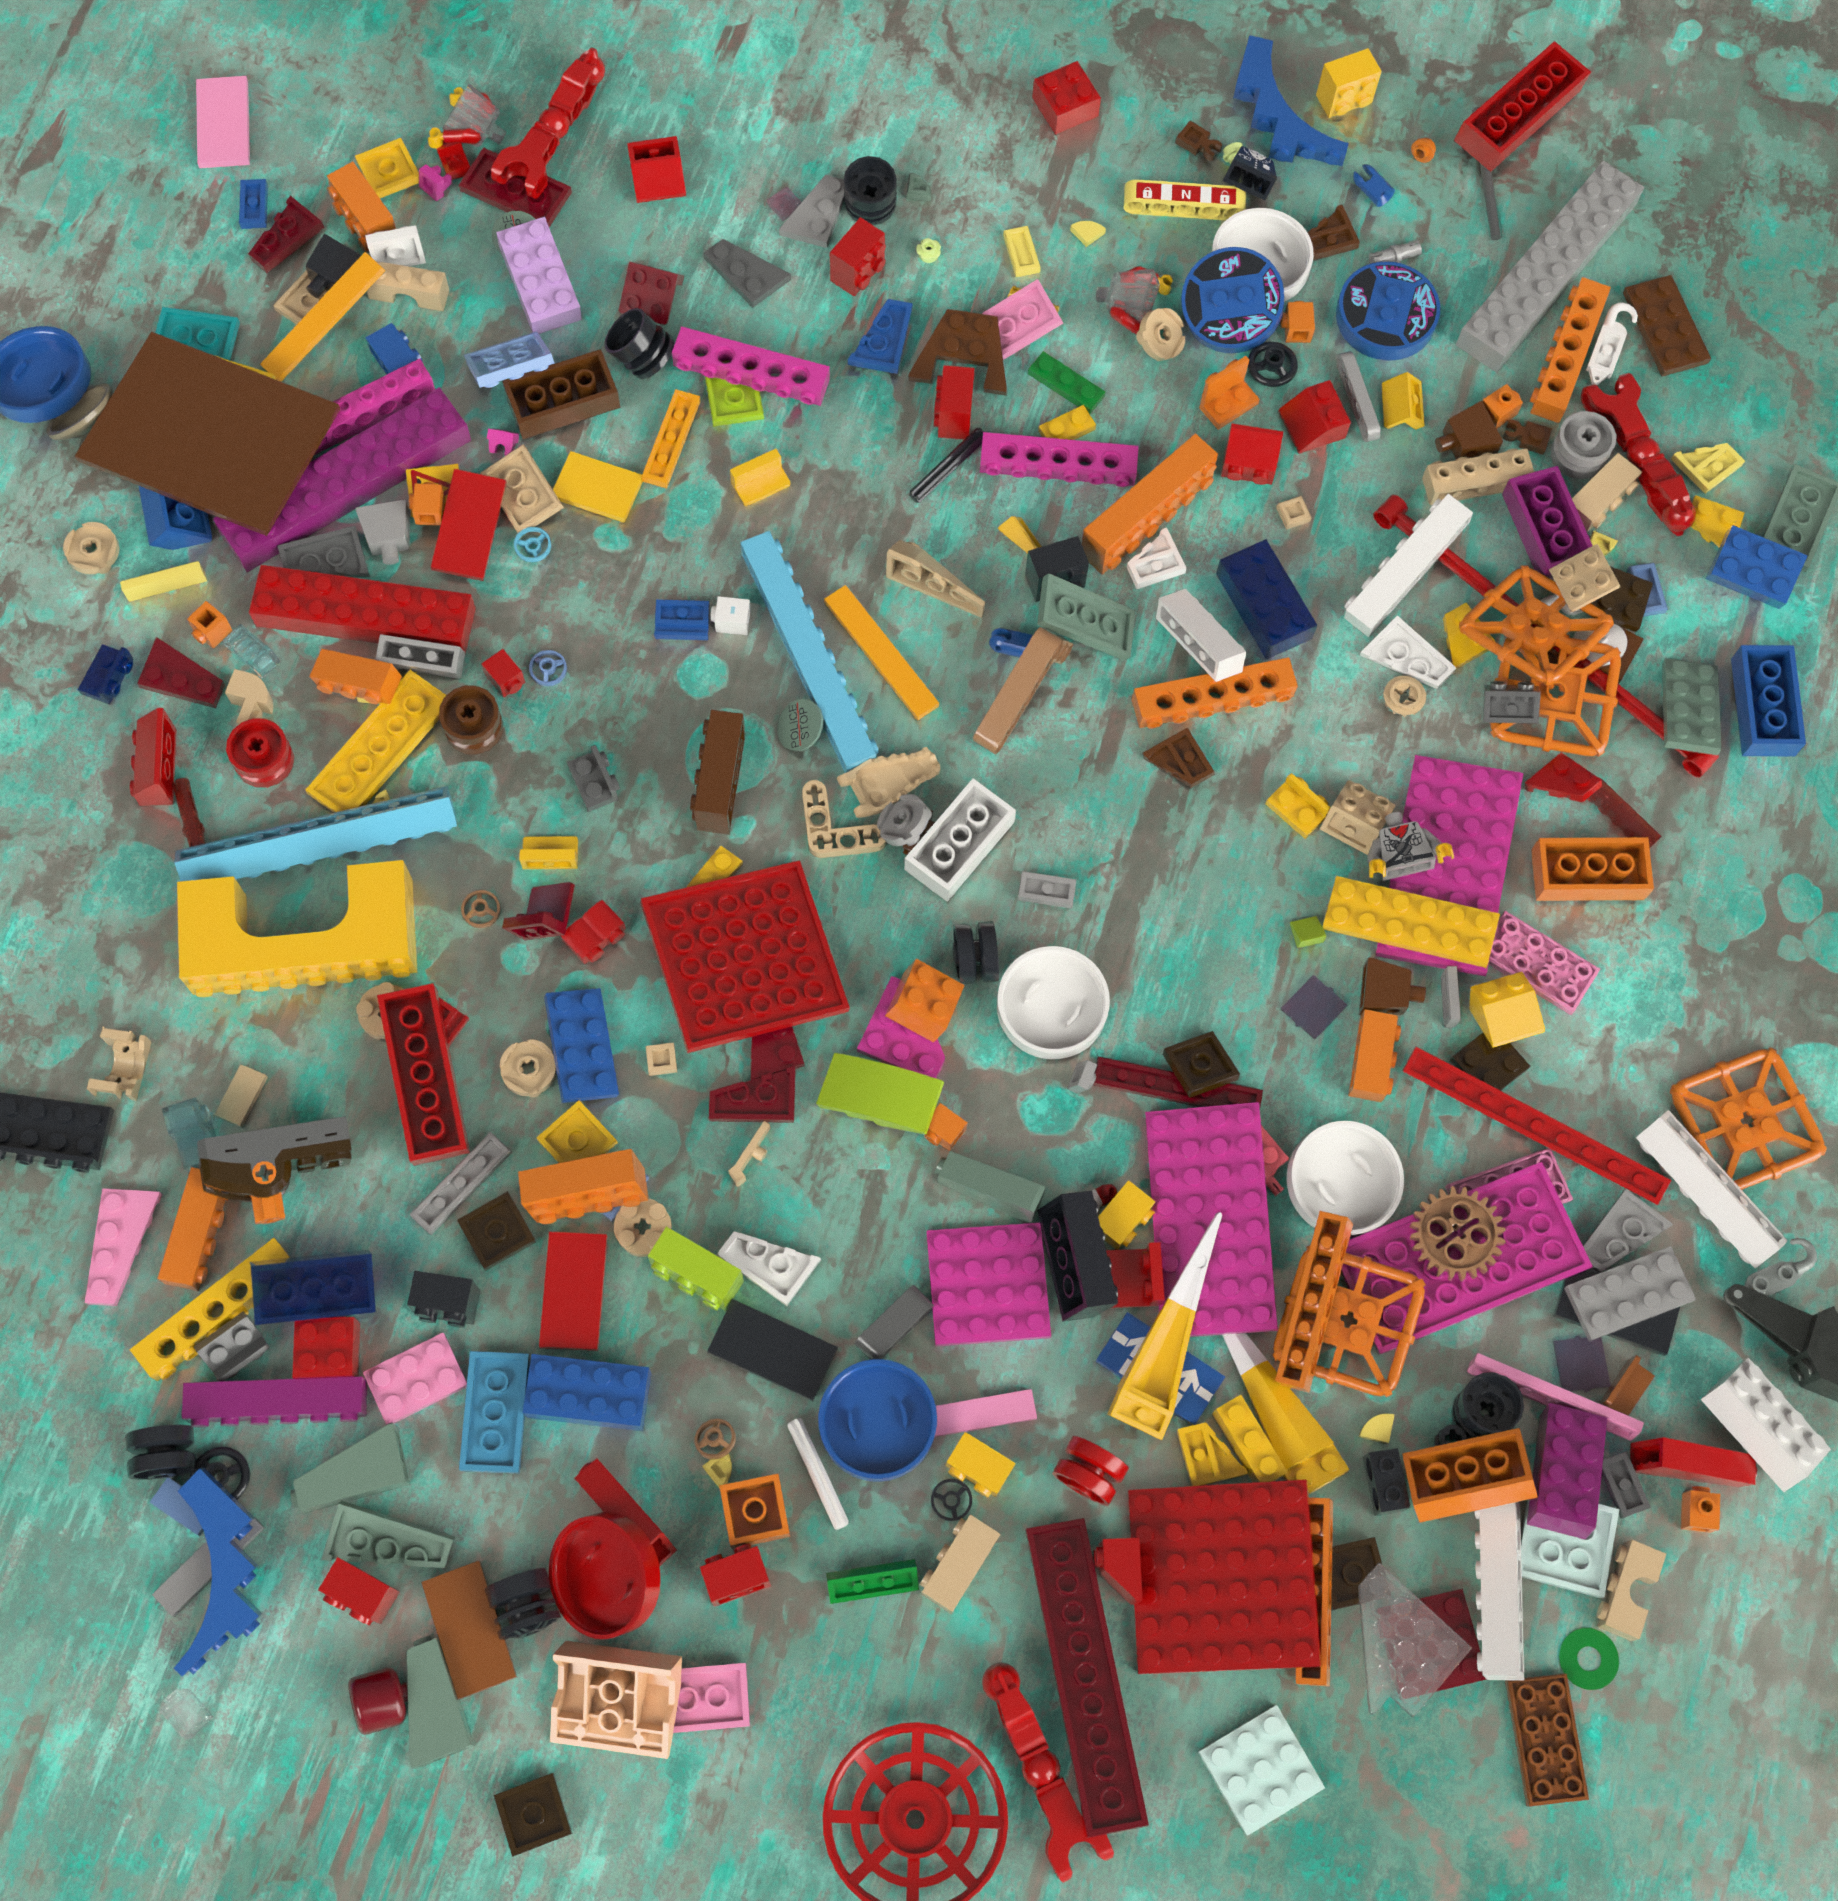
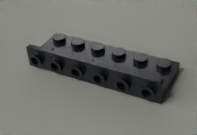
M0 1092V1162H3L5 1158L15 1159L16 1163L23 1165H33V1161L41 1162L43 1166L52 1169H61V1166L64 1165L71 1166L72 1170L82 1173H89L90 1169L100 1170L114 1110L106 1106Z

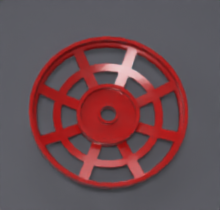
M921 1722L900 1723L883 1728L867 1736L854 1746L840 1762L831 1778L825 1795L822 1815L823 1836L834 1869L847 1888L862 1901H881L866 1892L859 1885L871 1871L887 1882L907 1887L906 1901H919V1888L939 1884L955 1874L967 1889L949 1901H969L981 1891L995 1872L1006 1845L1009 1823L1007 1801L1002 1783L995 1768L984 1753L970 1740L953 1730ZM901 1733H912L911 1752L893 1755L881 1761L878 1765H875L864 1752L871 1745L887 1737ZM924 1733L948 1739L964 1748L971 1756L959 1768H956L942 1757L925 1753ZM855 1760L867 1775L856 1791L852 1809L833 1810L834 1798L839 1783L848 1767ZM911 1762L910 1781L894 1786L883 1774L885 1770L897 1764ZM923 1762L938 1766L951 1776L938 1788L924 1782ZM979 1765L985 1771L993 1787L998 1807V1816L979 1815L976 1795L971 1784L966 1779ZM874 1782L886 1796L881 1803L879 1811H861L864 1796L870 1785ZM958 1785L961 1786L967 1798L970 1815L952 1814L946 1797ZM911 1810H919L924 1815V1823L918 1829H912L907 1825L906 1816ZM832 1823H851L854 1844L863 1859V1862L851 1874L844 1867L837 1852ZM860 1824L879 1825L884 1841L871 1854L863 1841ZM951 1827L970 1828L966 1844L959 1856L956 1857L945 1844L951 1832ZM979 1828L998 1829L992 1856L984 1871L976 1879L964 1864L975 1847ZM893 1850L895 1853L908 1858L907 1877L891 1873L879 1863ZM936 1852L948 1866L934 1875L919 1878L920 1858L930 1856Z

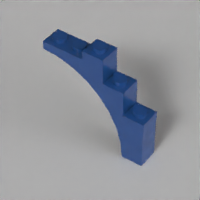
M1249 35L1233 98L1243 102L1256 103L1251 128L1262 132L1274 133L1268 157L1281 162L1292 163L1294 155L1305 159L1326 162L1330 165L1343 166L1349 143L1331 138L1317 131L1295 114L1279 92L1272 73L1271 53L1273 41Z
M200 1468L178 1490V1493L192 1508L204 1531L210 1552L212 1571L210 1599L202 1626L189 1650L174 1667L182 1677L189 1671L194 1675L207 1662L203 1658L204 1655L211 1648L216 1652L229 1639L226 1635L227 1632L231 1633L236 1639L242 1634L248 1637L260 1625L257 1619L262 1614L237 1589L239 1585L244 1589L257 1576L253 1571L259 1565L233 1541L235 1538L241 1541L253 1529L250 1523L255 1517L205 1468Z

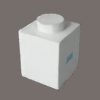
M718 597L717 606H712L711 622H715L716 632L748 635L751 613L750 600Z

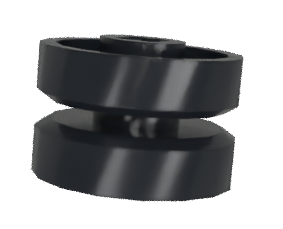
M978 922L976 926V940L973 938L972 928L968 923L953 924L954 942H952L958 982L974 984L976 980V966L979 968L980 978L983 982L999 981V958L994 922Z
M153 1426L134 1430L125 1435L126 1451L137 1455L127 1462V1473L130 1479H163L189 1474L196 1470L195 1454L184 1450L194 1443V1428L192 1426Z

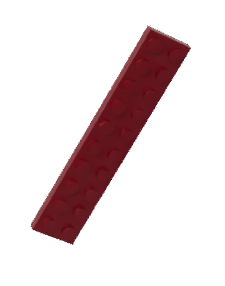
M1081 1518L1026 1528L1025 1532L1087 1838L1148 1827V1817L1085 1519Z

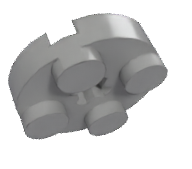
M906 794L900 796L901 801L896 804L890 802L878 818L877 828L880 830V836L892 846L915 845L932 816L931 810L918 796Z

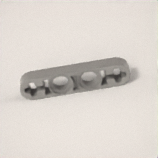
M1352 351L1340 353L1336 359L1338 372L1362 438L1365 442L1379 440L1381 435L1380 425Z

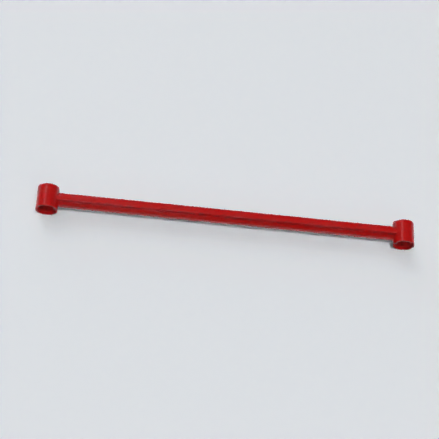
M1390 495L1373 513L1374 520L1384 529L1389 530L1395 525L1409 537L1414 533L1412 529L1416 522L1405 514L1408 511V506L1397 495ZM1449 548L1437 559L1482 596L1488 590L1496 587ZM1504 593L1501 596L1502 599L1506 600L1515 607L1519 606V604L1515 602L1512 598H1510L1507 594ZM1531 624V627L1533 628L1539 626L1537 624ZM1554 646L1553 648L1559 652V648ZM1585 658L1584 660H1579L1573 667L1584 669L1592 664V662ZM1597 669L1587 676V680L1605 693L1608 675L1601 669ZM1618 684L1616 692L1617 704L1664 740V720ZM1675 749L1685 757L1682 762L1684 769L1690 775L1697 778L1702 777L1719 758V754L1712 755Z

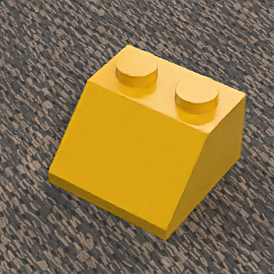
M1522 971L1470 987L1469 1010L1493 1048L1545 1032L1535 990Z

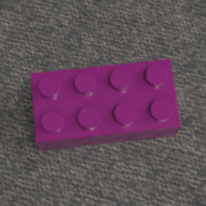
M1554 466L1508 480L1502 496L1534 570L1554 580L1549 569L1593 546L1558 466Z
M1549 1403L1539 1416L1532 1475L1538 1498L1529 1500L1527 1525L1581 1539H1586L1595 1530L1608 1417Z

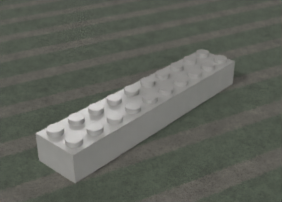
M1602 161L1465 324L1458 337L1456 346L1498 373L1637 205L1645 187L1607 162Z

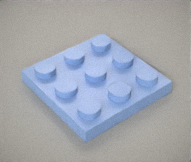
M537 331L464 355L467 366L479 387L484 386L485 388L494 387L499 384V381L507 378L510 380L521 378L524 373L532 370L535 372L543 371L549 367L548 365L554 364L551 352Z

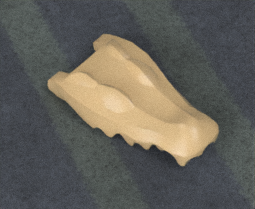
M924 747L922 750L909 755L901 753L898 755L892 754L887 758L879 756L875 759H869L853 770L838 776L837 781L841 787L851 785L860 803L853 811L856 818H863L881 813L890 802L896 804L900 800V796L908 794L921 783L937 776L940 773V763L936 759L935 754L927 747Z

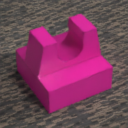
M426 164L419 168V187L437 202L444 197V191L451 185V176L447 174L441 177V168L438 165L430 168Z
M488 428L489 452L497 453L498 446L502 444L505 447L504 455H508L514 451L516 444H518L520 433Z

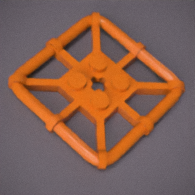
M1521 565L1519 569L1511 572L1494 589H1490L1484 594V599L1468 612L1459 623V630L1474 642L1497 655V659L1501 662L1510 663L1535 680L1543 682L1544 685H1553V682L1561 679L1579 660H1584L1589 655V651L1609 632L1614 622L1611 615H1607L1603 610L1591 603L1580 608V610L1593 618L1569 619L1558 611L1567 603L1556 582L1540 572L1529 568L1528 565ZM1520 580L1524 601L1515 607L1502 599L1501 596ZM1530 580L1549 590L1559 598L1550 606L1534 597ZM1491 606L1507 616L1503 621L1474 622ZM1531 624H1537L1539 626L1533 628L1531 627ZM1569 631H1594L1583 643L1576 644L1564 637ZM1501 633L1511 639L1512 642L1508 646L1503 647L1484 634ZM1557 646L1570 655L1553 671L1550 667L1547 652L1552 647ZM1521 647L1537 655L1540 669L1514 653Z
M1568 634L1564 636L1576 644L1583 643L1585 641L1581 639L1570 638ZM1506 637L1503 647L1508 646L1512 640ZM1597 643L1589 652L1604 654V656L1584 669L1572 667L1561 679L1553 682V685H1544L1543 682L1530 677V682H1533L1534 686H1539L1541 692L1539 717L1547 718L1544 738L1506 731L1516 723H1490L1492 730L1490 734L1493 738L1497 737L1505 742L1542 748V751L1545 752L1554 750L1582 756H1601L1605 753L1604 749L1609 740L1613 710L1617 707L1618 702L1616 692L1621 668L1620 650L1617 647L1614 648L1604 643ZM1521 647L1519 651L1527 662L1540 669L1536 656L1529 650ZM1560 648L1557 664L1550 663L1553 671L1566 659L1567 653ZM1500 661L1498 678H1495L1494 681L1507 682V685H1518V682H1523L1508 679L1511 664ZM1610 662L1605 696L1584 692L1587 676ZM1554 686H1558L1559 691L1563 692V696L1554 698L1549 693V690H1552ZM1583 702L1603 706L1598 739L1580 717ZM1555 720L1573 723L1589 746L1552 739Z
M1769 1047L1768 1049L1753 1051L1728 1062H1717L1715 1067L1686 1077L1671 1086L1669 1093L1672 1095L1673 1104L1686 1130L1712 1158L1713 1156L1705 1141L1723 1136L1731 1152L1725 1168V1172L1731 1179L1733 1178L1740 1154L1753 1149L1756 1150L1765 1169L1734 1180L1741 1190L1768 1179L1776 1180L1781 1178L1783 1173L1814 1162L1820 1156L1825 1155L1827 1147L1824 1145L1823 1136L1805 1103L1807 1099L1804 1094H1800L1784 1060L1777 1054L1776 1049ZM1763 1060L1754 1087L1739 1093L1730 1076V1072ZM1771 1064L1774 1066L1790 1100L1774 1106L1771 1105L1763 1090ZM1719 1077L1728 1097L1714 1102L1690 1092L1688 1089ZM1685 1101L1710 1111L1718 1128L1701 1133ZM1795 1107L1812 1142L1784 1131L1776 1114ZM1743 1114H1747L1753 1119V1127L1741 1123V1119L1744 1118ZM1781 1140L1807 1152L1780 1163H1775L1766 1144Z
M1311 1245L1306 1247L1307 1250L1300 1258L1289 1296L1286 1295L1283 1302L1286 1306L1275 1337L1274 1353L1272 1354L1275 1361L1279 1360L1280 1362ZM1346 1253L1343 1264L1361 1270L1354 1291L1337 1286L1323 1343L1336 1347L1330 1369L1317 1365L1314 1376L1325 1379L1326 1383L1331 1385L1337 1383L1370 1395H1385L1387 1398L1393 1395L1392 1391L1399 1382L1409 1346L1414 1343L1415 1337L1413 1333L1424 1300V1287L1426 1284L1423 1279H1419L1409 1272L1371 1261V1257L1365 1256L1362 1258ZM1368 1272L1408 1284L1407 1287L1383 1299L1362 1294ZM1413 1293L1401 1332L1379 1326L1384 1307ZM1348 1312L1353 1313L1354 1319L1358 1320L1357 1324H1351L1350 1328L1344 1327V1321L1340 1320L1341 1316H1347ZM1376 1334L1398 1341L1387 1380L1384 1379L1371 1354ZM1346 1350L1364 1356L1378 1384L1338 1372L1343 1351Z

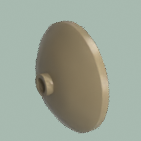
M103 383L86 390L75 406L64 414L52 419L46 430L47 435L54 440H67L89 433L111 398L113 389L109 384Z

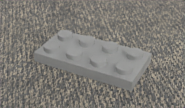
M1671 1246L1570 1284L1564 1288L1589 1342L1696 1300Z

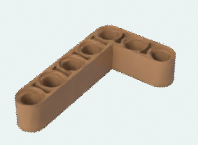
M1039 627L976 730L973 741L996 755L1005 744L1053 662L1062 664L1071 652L1073 643L1054 631Z

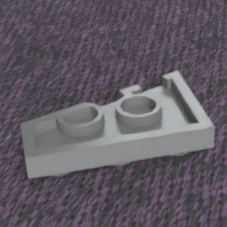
M825 175L780 227L779 235L827 248L844 203V180Z

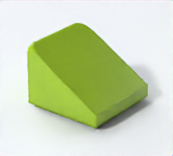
M1317 916L1290 922L1297 948L1324 943L1326 933Z

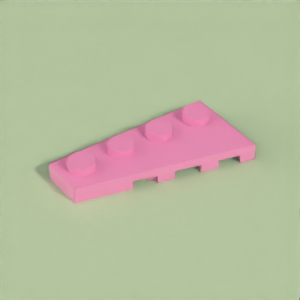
M102 1189L85 1296L86 1304L118 1305L131 1273L130 1268L136 1255L138 1256L141 1249V1241L145 1231L150 1227L154 1209L157 1203L159 1204L163 1195L161 1192Z

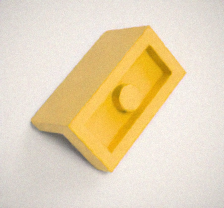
M1405 372L1382 382L1384 427L1390 429L1402 423L1408 424L1415 430L1424 427L1422 381L1409 372Z
M776 448L730 469L731 484L744 506H749L790 486V480L782 468L781 455Z
M576 836L524 837L523 849H520L519 853L522 869H578V838Z

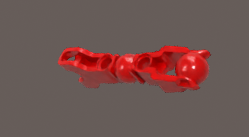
M590 48L584 52L563 73L561 82L548 103L549 108L540 114L539 120L531 127L521 143L517 146L507 147L499 153L491 168L493 181L499 184H506L514 176L526 177V195L537 199L548 185L546 165L560 144L559 139L568 133L569 126H572L581 112L589 107L598 83L604 78L605 65L602 59L598 57L597 49Z
M1631 373L1619 375L1614 388L1617 395L1605 394L1594 384L1584 387L1580 399L1585 411L1595 412L1605 417L1613 425L1616 441L1622 447L1623 452H1627L1628 461L1642 472L1639 481L1647 495L1648 505L1676 536L1683 535L1684 531L1695 522L1696 510L1690 501L1682 475L1676 473L1664 454H1660L1659 444L1653 438H1650L1651 431L1637 406L1641 395V388Z
M994 1663L983 1674V1690L990 1699L996 1701L1003 1727L1019 1760L1023 1761V1777L1030 1786L1035 1788L1033 1789L1050 1826V1834L1045 1844V1853L1057 1878L1064 1883L1072 1877L1068 1855L1070 1849L1076 1843L1084 1841L1090 1843L1097 1856L1105 1861L1114 1857V1851L1107 1835L1087 1838L1083 1816L1080 1814L1064 1778L1060 1776L1061 1767L1059 1759L1053 1752L1048 1750L1049 1746L1035 1714L1019 1690L1021 1682L1019 1673L1008 1663Z

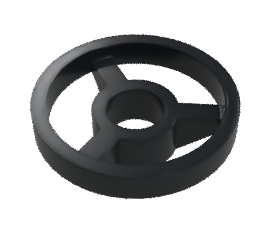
M946 1479L938 1483L933 1489L931 1506L935 1514L945 1521H958L964 1518L970 1511L972 1494L969 1487L962 1481ZM953 1482L963 1486L957 1492L949 1491L944 1495L936 1493L937 1489L945 1483ZM966 1490L969 1496V1506L962 1515L957 1516L956 1508L960 1504V1495ZM949 1495L955 1496L957 1498L956 1505L949 1506L946 1503V1497ZM934 1497L942 1500L944 1507L951 1510L953 1518L945 1517L937 1511Z

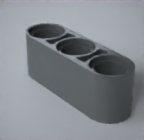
M912 1285L858 1337L854 1344L870 1360L883 1359L929 1314L935 1305L915 1285Z

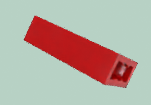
M1665 1437L1630 1443V1461L1635 1472L1638 1474L1733 1487L1755 1485L1756 1461L1747 1453Z
M598 1458L585 1464L580 1469L579 1474L574 1479L603 1512H614L626 1516L645 1532L654 1547L659 1567L677 1551L660 1528Z

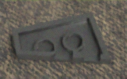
M725 239L720 240L704 252V259L752 308L791 280L790 273Z
M355 525L277 545L283 568L339 576L370 577Z

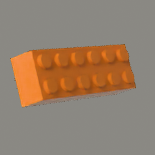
M1196 433L1083 529L1082 546L1089 563L1103 575L1107 570L1115 569L1120 564L1122 557L1127 553L1132 554L1135 552L1144 538L1152 537L1157 532L1159 525L1164 521L1169 522L1173 519L1181 506H1188L1195 498L1196 493L1201 489L1203 491L1212 484L1214 480L1213 474L1217 467L1218 453Z

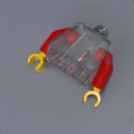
M468 84L464 90L461 87H456L454 94L450 93L449 99L453 109L442 128L444 130L443 133H441L439 128L434 127L429 131L430 137L427 138L431 148L441 147L443 140L445 143L459 142L480 147L487 137L499 145L507 132L494 124L500 111L491 102L488 95L479 92L471 84Z
M1137 266L1125 272H1116L1112 277L1109 287H1098L1096 290V301L1105 302L1110 316L1136 335L1140 330L1142 318L1146 313L1152 311L1157 293L1168 295L1172 289L1173 279L1167 274L1160 278L1154 269Z

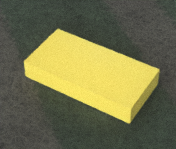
M1028 226L1004 230L1003 237L1015 277L1040 273V264Z

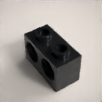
M1398 1448L1369 1452L1362 1457L1374 1515L1380 1516L1404 1512L1411 1508Z

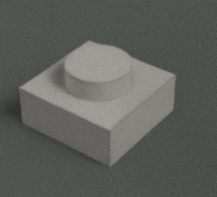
M1089 1060L1076 1064L1067 1089L1076 1094L1090 1089L1096 1079L1094 1072L1097 1064Z

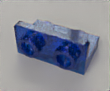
M102 644L77 689L80 694L110 705L113 698L119 694L125 675L129 674L133 667L134 659L128 649L121 647L120 650Z

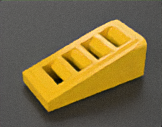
M1011 516L998 527L1001 533L1027 554L1029 550L1042 547L1022 517Z

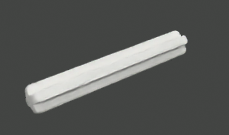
M797 1418L790 1421L788 1429L834 1529L839 1530L847 1526L849 1520L803 1420Z

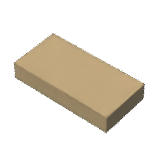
M240 1064L214 1115L242 1128L268 1079L267 1075Z

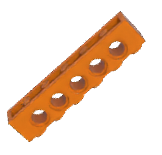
M1584 277L1581 278L1578 286L1573 285L1567 299L1572 301L1571 305L1565 306L1560 320L1564 321L1563 326L1557 327L1552 339L1556 341L1555 347L1550 346L1545 361L1549 362L1547 368L1542 367L1537 379L1538 382H1541L1540 388H1534L1529 402L1534 403L1531 414L1560 423L1610 292V286Z
M1287 657L1243 666L1241 673L1217 682L1209 674L1134 688L1131 700L1139 728L1147 727L1154 729L1160 727L1163 723H1182L1189 718L1197 716L1207 718L1214 713L1222 711L1232 713L1242 707L1251 706L1256 708L1271 701L1285 702L1294 697L1298 685L1290 658ZM1261 682H1268L1272 687H1264ZM1242 687L1246 692L1240 693L1235 688ZM1215 692L1218 693L1221 697L1214 698L1209 693ZM1184 698H1192L1195 703H1187L1184 701ZM1165 703L1169 706V708L1163 709L1160 708L1157 704Z
M1319 1211L1275 1379L1281 1386L1307 1393L1310 1392L1353 1223L1348 1217Z
M1309 1497L1321 1667L1296 1668V1684L1330 1687L1333 1501L1330 1498Z

